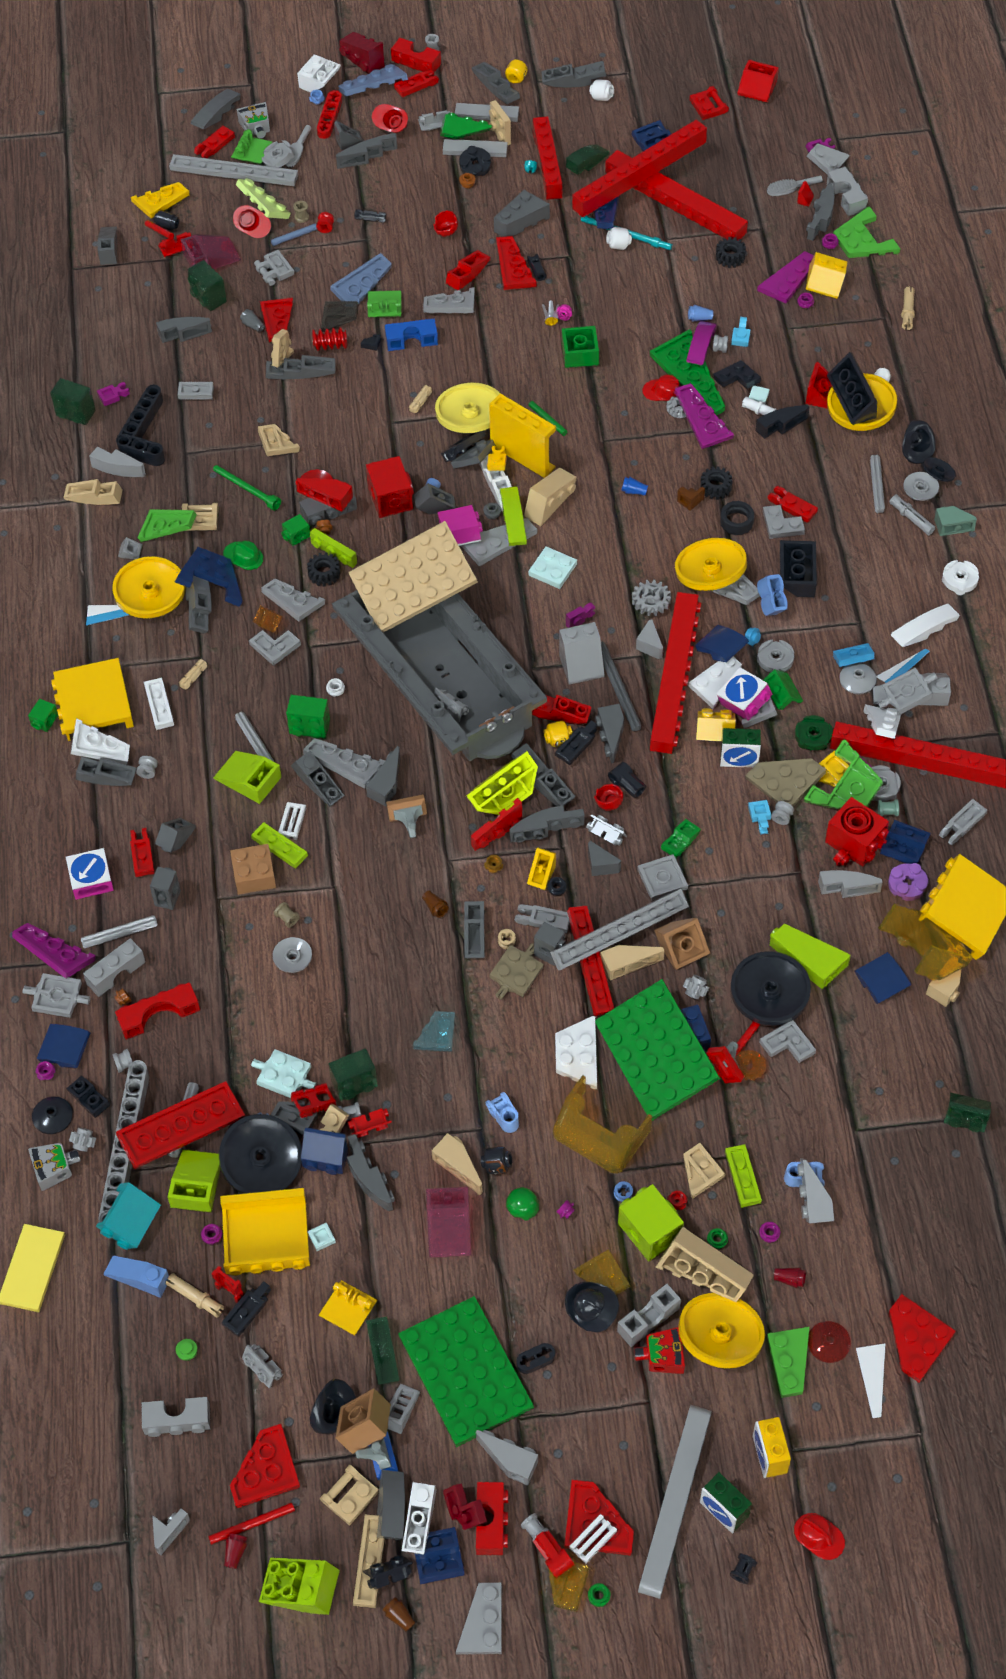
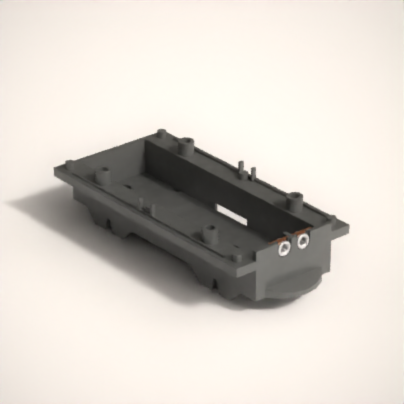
M358 590L332 603L335 612L452 755L462 751L466 758L471 761L477 757L495 759L510 754L522 742L524 730L532 727V710L547 702L545 694L458 593L385 632H382L375 624ZM459 640L472 654V656L478 661V665L467 653V651L461 646V644L458 642ZM435 688L447 690L449 694L456 698L455 702L459 700L468 706V714L461 715L459 723L445 709L444 703L436 698L434 695Z

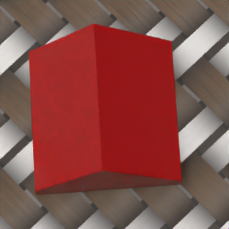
M819 362L815 363L810 378L806 404L828 409L827 398L832 385L827 377L829 372Z

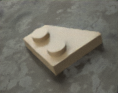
M701 1143L683 1154L692 1198H695L725 1177V1173Z

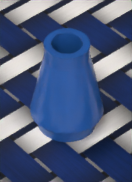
M625 477L621 491H624L625 494L646 495L648 485L632 477Z

